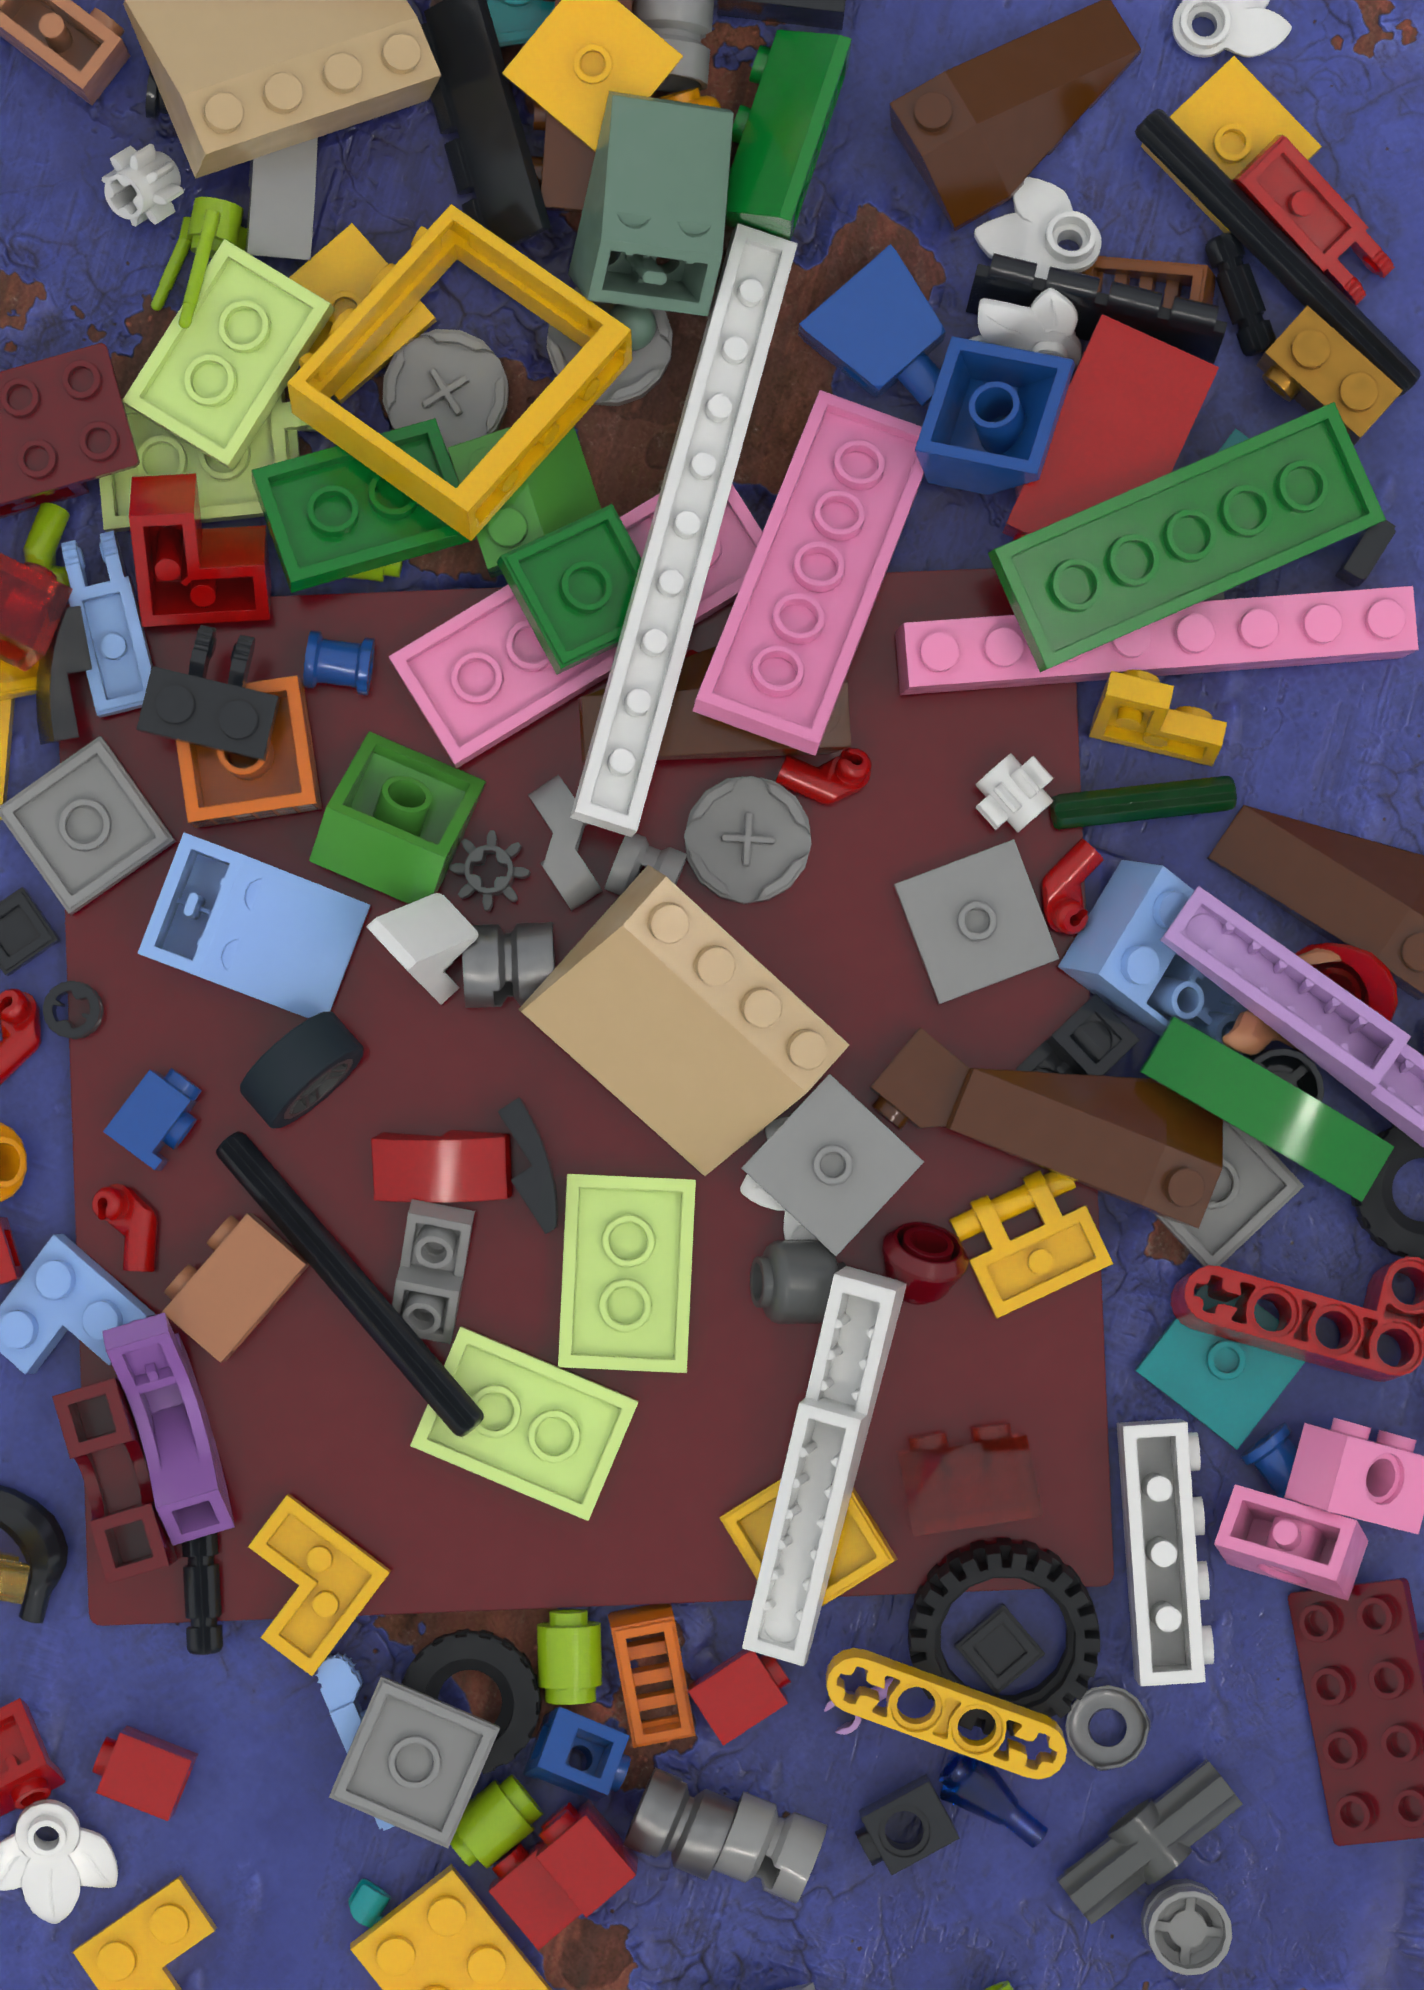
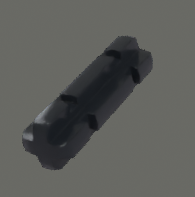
M1231 232L1223 233L1207 241L1205 251L1212 269L1218 268L1219 274H1217L1216 281L1232 325L1238 324L1240 330H1238L1236 336L1241 350L1245 356H1255L1266 352L1276 341V336L1270 320L1263 319L1262 315L1266 309L1249 263L1243 264L1242 258H1244L1245 251L1242 243Z
M218 1533L182 1543V1557H188V1565L183 1567L185 1618L191 1619V1626L186 1628L187 1650L190 1654L194 1655L216 1654L223 1647L222 1625L217 1624V1617L222 1615L219 1564L214 1563V1555L219 1554Z

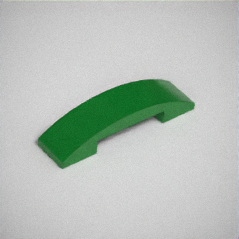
M1174 1016L1170 1019L1140 1070L1141 1073L1238 1128L1360 1202L1364 1200L1395 1147L1313 1096Z

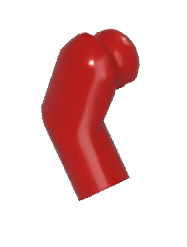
M855 747L843 750L841 755L818 767L786 755L775 782L821 804L831 805L864 788L870 780L872 763L865 751Z
M1083 838L1045 874L1041 882L1043 913L1047 923L1056 932L1068 935L1079 933L1087 925L1088 911L1084 909L1081 883L1104 861L1096 849Z
M14 988L0 993L2 1040L0 1041V1086L38 1050L41 1044L40 1008L32 995Z
M117 1183L100 1188L93 1196L92 1210L100 1220L105 1219L125 1237L123 1270L155 1272L158 1224L155 1210L130 1187Z

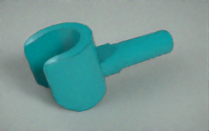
M361 1879L350 1895L348 1905L353 1918L358 1923L371 1928L384 1917L381 1913L392 1897L373 1882Z

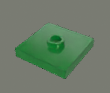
M613 504L499 557L497 564L556 675L617 647L642 558Z

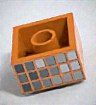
M298 675L246 683L245 688L276 695L281 698L266 762L176 740L187 820L193 827L200 828L322 809L305 689Z

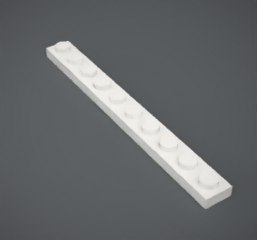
M739 223L732 231L570 815L572 819L629 837H633L637 832L798 244Z

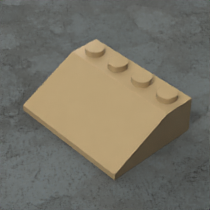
M124 0L123 3L195 179L428 101L441 77L440 70L418 17L407 0Z
M650 865L645 867L518 1009L704 1176L709 1174L803 1097L849 1046L841 1036L670 879Z

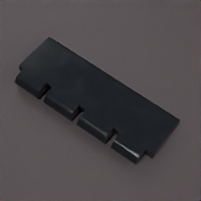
M443 0L424 11L427 23L421 24L442 74V78L439 79L430 96L440 134H451L458 131L460 137L444 144L458 195L475 192L477 199H471L461 205L463 213L513 247L551 228L510 81L502 75L506 67L487 0Z
M996 253L993 254L991 266L977 265L966 312L978 315L979 302L983 298L1031 307L1035 298L1041 292L1051 287L1067 297L1075 306L1078 313V321L1074 331L1079 339L1090 341L1103 314L1214 365L1225 335L1227 322L1216 320L1219 306L1175 296L1172 308L1168 309L1160 307L1163 293L1112 281L1109 294L1097 292L1100 282L1098 277L1050 266L1047 279L1045 280L1035 277L1037 263Z

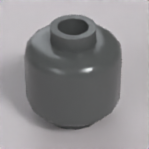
M819 1240L774 1241L766 1247L762 1256L755 1257L752 1262L750 1292L753 1304L757 1308H763L766 1317L777 1324L823 1323L833 1276L845 1267L846 1264L844 1262H837L836 1256Z

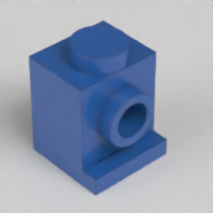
M173 1068L168 1071L165 1077L158 1071L149 1070L103 1132L153 1170L162 1171L169 1160L159 1152L165 1144L173 1150L176 1149L190 1132L197 1119L189 1112L198 1102L196 1098L202 1090Z
M559 1706L544 1715L522 1775L532 1779L539 1778L596 1802L608 1796L610 1790L617 1792L623 1784L631 1761L630 1756L623 1754L630 1735ZM571 1749H578L585 1754L587 1763L583 1771L569 1765L568 1755Z

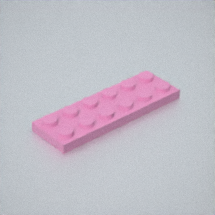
M822 390L819 391L697 694L693 712L816 756L924 477L923 469L915 452L922 429L921 426Z
M733 484L694 625L736 600L763 533ZM659 494L620 517L641 558ZM506 585L389 656V659L457 769L609 677L617 647L556 675L510 586Z

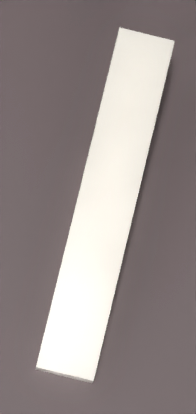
M849 1266L843 1267L833 1276L806 1397L799 1402L742 1645L743 1649L800 1666H804L807 1663L907 1283Z

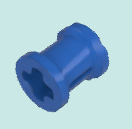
M311 630L304 662V688L314 689L317 683L343 685L356 688L358 695L367 696L373 673L375 638L365 637L362 643H352L325 639L322 637L321 631Z
M1286 1423L1277 1426L1261 1437L1240 1456L1245 1465L1253 1464L1276 1493V1496L1286 1499L1284 1496L1297 1452L1296 1446L1289 1438L1292 1431Z

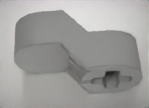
M557 775L529 793L528 796L553 833L545 860L540 864L571 911L602 892V889L577 852L584 828L588 823L570 818L575 798L561 777Z

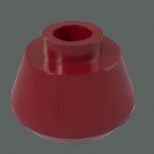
M910 1222L903 1224L889 1232L882 1244L886 1277L907 1283L903 1300L914 1305H925L945 1297L965 1274L969 1264L968 1255L960 1240L945 1228L931 1223Z

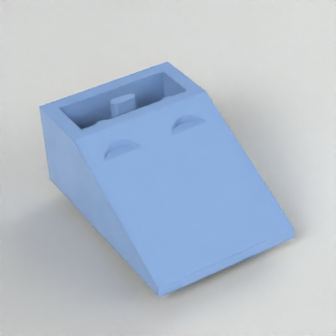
M183 832L137 954L310 1018L321 1012L331 1011L371 905Z
M1121 860L1088 915L1087 925L1076 935L1058 967L1092 994H1097L1103 1002L1159 1036L1162 1035L1170 1019L1174 1016L1223 1044L1222 1038L1233 1028L1237 1016L1248 1009L1160 941L1194 890L1163 865Z

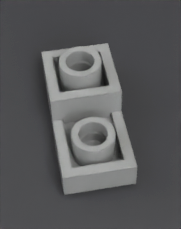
M318 138L250 161L248 185L250 187L245 248V252L248 254L311 260Z
M412 1199L407 1216L401 1262L396 1278L392 1306L419 1338L451 1344L475 1211Z

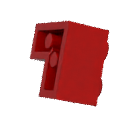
M196 473L132 477L129 523L142 627L270 620L271 571L266 525L202 529Z
M589 1799L578 1809L570 1801L567 1802L540 1826L543 1830L538 1834L541 1840L527 1851L519 1843L491 1868L498 1877L491 1882L488 1890L489 1893L538 1951L581 1914L587 1918L637 1874L638 1857L630 1848L623 1846L624 1840Z

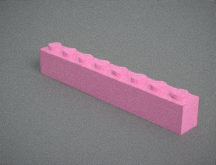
M1413 586L1202 601L1043 672H1040L1015 615L903 623L895 631L900 695L1108 680L1111 671L1122 673L1131 669L1146 671L1155 676L1398 659L1419 650Z

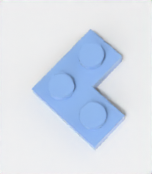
M53 1234L0 1305V1353L25 1375L34 1374L69 1330L105 1363L111 1366L112 1363L105 1350L102 1331L156 1314L65 1234Z

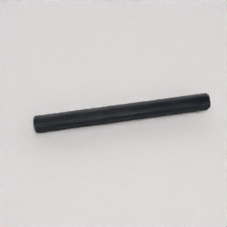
M1156 109L1152 111L1137 126L1135 130L1136 137L1304 307L1308 305L1403 391L1399 396L1404 395L1416 384L1421 376L1420 370L1163 110Z
M237 1131L227 1137L216 1149V1155L454 1435L463 1437L473 1431L484 1418L482 1410L248 1136Z

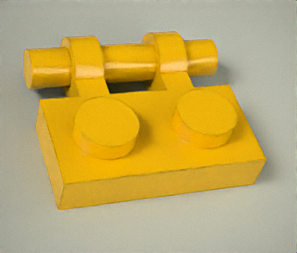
M1038 1170L1023 1177V1185L991 1200L988 1195L982 1196L970 1202L972 1209L949 1219L960 1242L983 1232L991 1247L990 1250L969 1259V1263L995 1318L1004 1316L1113 1264L1086 1205L1064 1215L1061 1214L1054 1198L1075 1189L1074 1180L1052 1171L1043 1175ZM1032 1208H1036L1043 1225L1010 1240L1002 1223Z

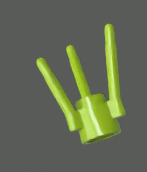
M195 198L191 217H183L179 239L151 302L153 310L159 311L163 308L190 249L195 253L179 318L181 328L187 329L190 327L209 258H213L224 239L245 251L247 228L241 227L244 209L241 206L218 198Z

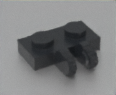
M200 625L190 659L188 674L152 666L137 730L266 762L281 698L276 695L245 688L254 653L255 638L242 634L239 636L231 654L228 684L206 679L210 659L214 655L217 642L215 637L216 628Z

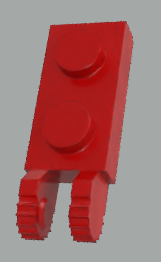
M1283 134L1277 135L1232 180L1355 305L1367 294L1359 280L1337 259L1351 246L1353 252L1362 260L1363 264L1372 273L1383 278L1395 268L1387 254L1382 251L1381 247L1366 232L1369 227Z

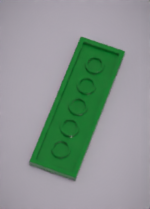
M1333 402L988 552V555L1040 672H1043L1385 521L1386 518L1336 404Z

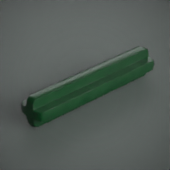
M1230 776L1064 793L1052 797L1053 802L1050 804V816L1054 828L1068 829L1232 810L1236 807L1237 794L1234 780Z

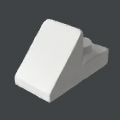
M440 893L431 894L378 916L366 926L400 964L441 1005L460 988L445 970L479 936L478 931Z

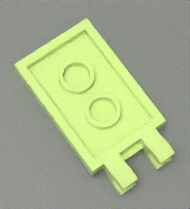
M284 390L232 471L129 408L124 403L140 463L136 468L99 478L103 529L106 532L113 530L115 532L130 531L132 477L196 473L201 523L264 517L252 483V470L299 457L298 431L313 432L316 430L292 413L290 402L285 401Z

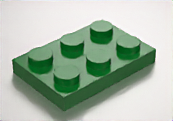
M436 418L380 433L453 487L457 488L459 486ZM339 446L252 470V483L291 593L470 542L466 537Z

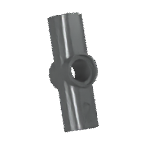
M1206 1759L1157 1799L1149 1798L1128 1811L1108 1830V1838L1093 1850L1087 1852L1078 1862L1064 1870V1873L1056 1879L1082 1914L1093 1924L1142 1884L1151 1885L1174 1870L1192 1852L1191 1845L1206 1833L1215 1829L1243 1804L1209 1760Z

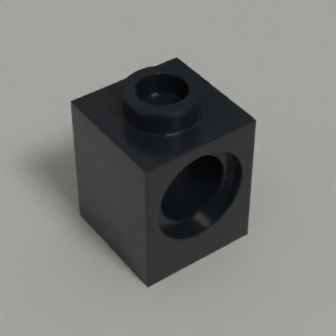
M927 1774L860 1809V1817L865 1826L855 1831L872 1866L884 1861L891 1875L960 1839ZM908 1811L920 1818L922 1822L921 1831L913 1841L897 1843L886 1835V1823L897 1812Z

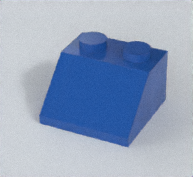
M951 336L915 447L916 455L927 482L990 495L1039 480L1075 368L1074 359Z

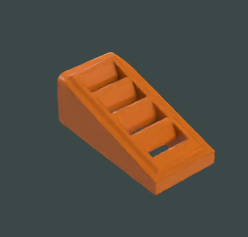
M671 1603L649 1604L609 1613L608 1619L633 1748L696 1736ZM663 1632L664 1635L626 1642L628 1638ZM667 1654L668 1662L631 1669V1660ZM672 1680L673 1688L636 1695L635 1687ZM677 1704L678 1714L641 1721L640 1711Z

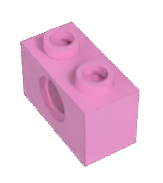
M1333 1418L1331 1429L1304 1423L1284 1498L1328 1512L1419 1534L1424 1516V1455L1413 1453L1417 1440L1379 1430L1376 1442L1368 1440L1371 1431L1370 1427L1338 1418Z
M1235 1484L1214 1545L1229 1565L1349 1601L1368 1539L1357 1520Z

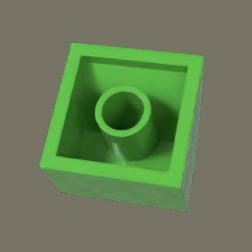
M511 427L448 447L459 484ZM574 427L476 535L491 578L503 575L497 564L501 555L601 509Z
M369 731L326 806L309 861L408 904L437 893L448 873L486 781Z

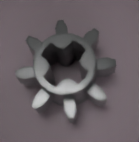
M490 830L487 835V845L476 848L471 841L467 839L462 840V845L469 854L465 864H451L449 867L451 872L457 875H465L468 881L460 889L459 897L463 900L469 898L475 891L483 895L482 904L484 910L488 912L493 907L495 896L504 894L510 901L516 903L518 897L511 888L514 879L528 878L531 873L530 870L524 867H514L512 859L522 849L519 842L511 844L504 851L497 846L498 838L494 830ZM495 854L499 865L508 868L507 876L496 877L494 887L485 888L482 878L472 873L474 865H484L486 855Z

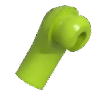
M42 503L26 539L23 552L29 585L32 591L41 599L50 596L54 600L62 601L68 597L67 591H70L71 588L66 567L56 565V550L70 515L64 508L53 503Z

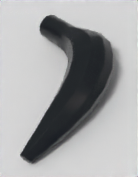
M0 1485V1528L19 1546L27 1565L26 1588L19 1617L31 1623H43L51 1593L67 1565V1542L55 1516L42 1504L13 1488Z

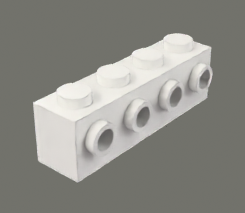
M1182 1419L1117 1423L1134 1679L1140 1686L1206 1682L1204 1665L1214 1664V1644L1211 1625L1202 1626L1200 1600H1209L1210 1588L1207 1562L1197 1561L1195 1536L1205 1535L1203 1499L1201 1496L1193 1497L1191 1471H1200L1201 1467L1198 1433H1188V1422Z

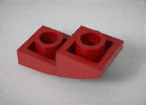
M449 1130L441 1136L381 1132L371 1138L374 1201L411 1202L412 1199L430 1203L473 1202L508 1199L512 1196L509 1133Z

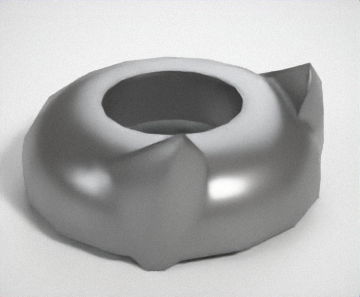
M1110 1685L1094 1687L1086 1691L1081 1700L1076 1699L1071 1706L1072 1710L1068 1712L1065 1725L1068 1743L1076 1756L1098 1771L1125 1766L1136 1759L1145 1747L1151 1721L1139 1700L1125 1689ZM1104 1709L1118 1711L1124 1717L1127 1725L1123 1740L1111 1747L1097 1744L1090 1735L1089 1726L1091 1719L1097 1712Z

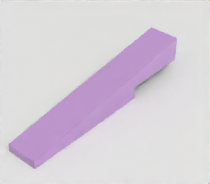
M1198 886L1160 941L1424 1148V1056L1407 1044L1411 1036Z

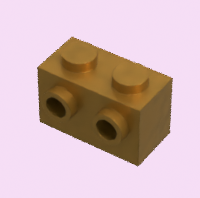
M1308 305L1267 349L1257 363V366L1264 372L1262 378L1265 383L1286 401L1290 402L1292 399H1295L1308 412L1335 402L1353 445L1360 440L1403 391Z

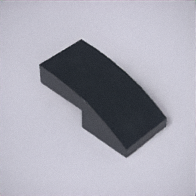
M80 606L68 607L53 613L45 634L40 653L36 686V711L40 745L79 737L68 675L92 669Z
M1094 994L1015 1070L1104 1075L1139 1039L1101 998Z
M517 1098L497 1112L532 1166L511 1179L545 1234H548L559 1227L556 1183L545 1144L534 1119L523 1100Z

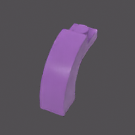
M165 1313L134 1320L128 1324L102 1331L105 1350L125 1392L141 1438L149 1470L155 1508L172 1545L234 1528L228 1490L217 1446L198 1383L179 1333L174 1334Z

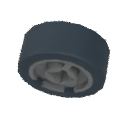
M321 1012L292 1029L264 1053L246 1073L240 1084V1092L270 1128H282L312 1110L351 1074L364 1055L363 1046L333 1012Z

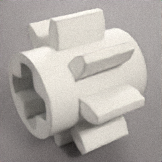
M148 144L138 151L130 145L110 158L114 170L104 175L102 182L105 183L104 192L110 208L118 216L130 219L132 226L136 227L147 219L156 225L176 212L171 201L182 195L184 189L180 187L181 176L179 169L167 154L155 151L153 144Z
M1010 753L975 784L986 797L975 808L995 830L1008 821L1018 833L1053 802L1052 798L1043 788L1054 778L1034 756L1022 765Z

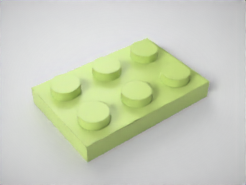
M224 239L206 268L197 307L194 311L190 327L183 329L179 325L181 307L126 393L123 402L129 408L233 471L283 393L287 382L293 377L300 366L299 359L309 352L335 308L325 299Z
M567 1174L558 1367L687 1373L696 1180Z
M461 1326L444 1367L482 1410L484 1418L473 1431L463 1437L454 1435L428 1404L410 1446L589 1521L639 1401Z

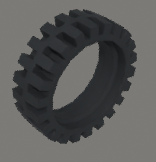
M996 1538L995 1544L988 1545L985 1544L984 1540L970 1543V1549L961 1553L957 1549L946 1556V1563L941 1567L936 1564L927 1574V1582L924 1586L920 1584L914 1596L913 1609H910L908 1621V1645L913 1667L967 1686L948 1667L941 1650V1626L951 1604L969 1587L992 1578H1018L1042 1588L1059 1605L1066 1622V1648L1056 1669L1037 1687L1015 1695L992 1696L1044 1714L1050 1718L1056 1714L1060 1719L1072 1710L1071 1702L1075 1698L1081 1700L1088 1690V1680L1090 1677L1094 1678L1098 1666L1097 1655L1100 1652V1632L1097 1614L1091 1597L1078 1574L1070 1565L1066 1566L1060 1556L1047 1549L1044 1552L1038 1548L1036 1543L1023 1540L1022 1544H1014L1011 1538ZM922 1688L927 1698L929 1700L932 1699L933 1701H935L932 1694L928 1690ZM973 1709L962 1715L958 1725L971 1731L973 1726H977L982 1729L983 1734L990 1735L994 1729L995 1719L985 1710ZM1008 1720L1006 1722V1730L1009 1731L1010 1736H1014L1012 1726L1015 1722Z

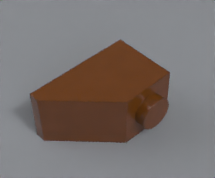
M920 1027L869 1087L879 1096L872 1104V1107L900 1130L904 1128L908 1121L918 1129L947 1126L970 1068Z

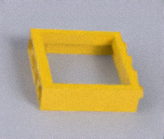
M451 204L428 230L423 226L419 228L412 240L411 248L396 265L389 263L380 270L373 280L370 293L355 309L352 307L347 308L337 317L331 327L328 339L314 354L308 352L299 359L300 369L287 382L291 409L295 416L472 541L632 362V335L630 328ZM456 260L466 265L582 347L457 488L330 399Z

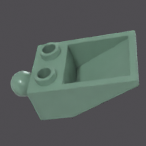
M609 91L568 275L587 300L616 304L608 314L631 329L632 351H637L647 346L655 335L656 319L651 309L708 316L723 255L734 115L730 109ZM657 257L671 259L663 265L656 263Z

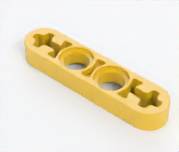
M850 1648L842 1650L832 1658L827 1666L826 1687L829 1698L836 1707L847 1713L1026 1778L1039 1780L1051 1777L1060 1770L1065 1762L1067 1748L1063 1731L1055 1720L1044 1714L865 1649ZM856 1667L864 1668L866 1681L883 1689L885 1688V1677H893L894 1679L887 1690L886 1706H878L877 1704L880 1701L879 1692L866 1686H859L855 1694L846 1693L845 1683L839 1677L840 1674L852 1675ZM912 1687L924 1688L934 1697V1706L924 1717H907L897 1707L898 1698L902 1692ZM981 1709L992 1715L995 1719V1725L990 1735L984 1739L971 1740L960 1733L958 1722L967 1711ZM1008 1720L1014 1721L1015 1723L1012 1726L1014 1736L1026 1741H1034L1038 1733L1046 1734L1048 1747L1052 1749L1051 1753L1039 1752L1035 1760L1028 1759L1025 1746L1007 1738V1749L1005 1751L999 1750V1747L1005 1740L1006 1722Z

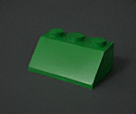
M777 30L771 48L764 45L759 46L749 77L750 82L759 84L752 107L740 105L732 128L731 142L737 143L739 146L732 167H729L726 226L735 228L739 223L791 241L848 70L851 38L838 34Z

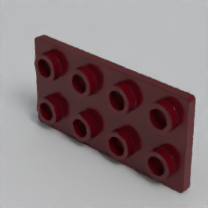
M94 344L0 372V519L39 508L42 503H57L88 494L87 481L136 468L139 465L140 460L109 349L105 344Z
M1395 1578L1355 1583L1349 1601L1311 1589L1290 1593L1288 1595L1289 1609L1334 1843L1337 1846L1424 1838V1632L1418 1634L1408 1580L1406 1578Z

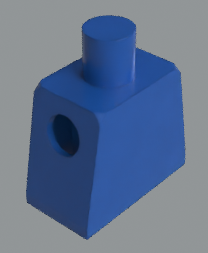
M890 244L799 323L798 335L806 344L876 399L900 381L922 407L931 401L940 369L928 354L943 342L946 331L898 252Z

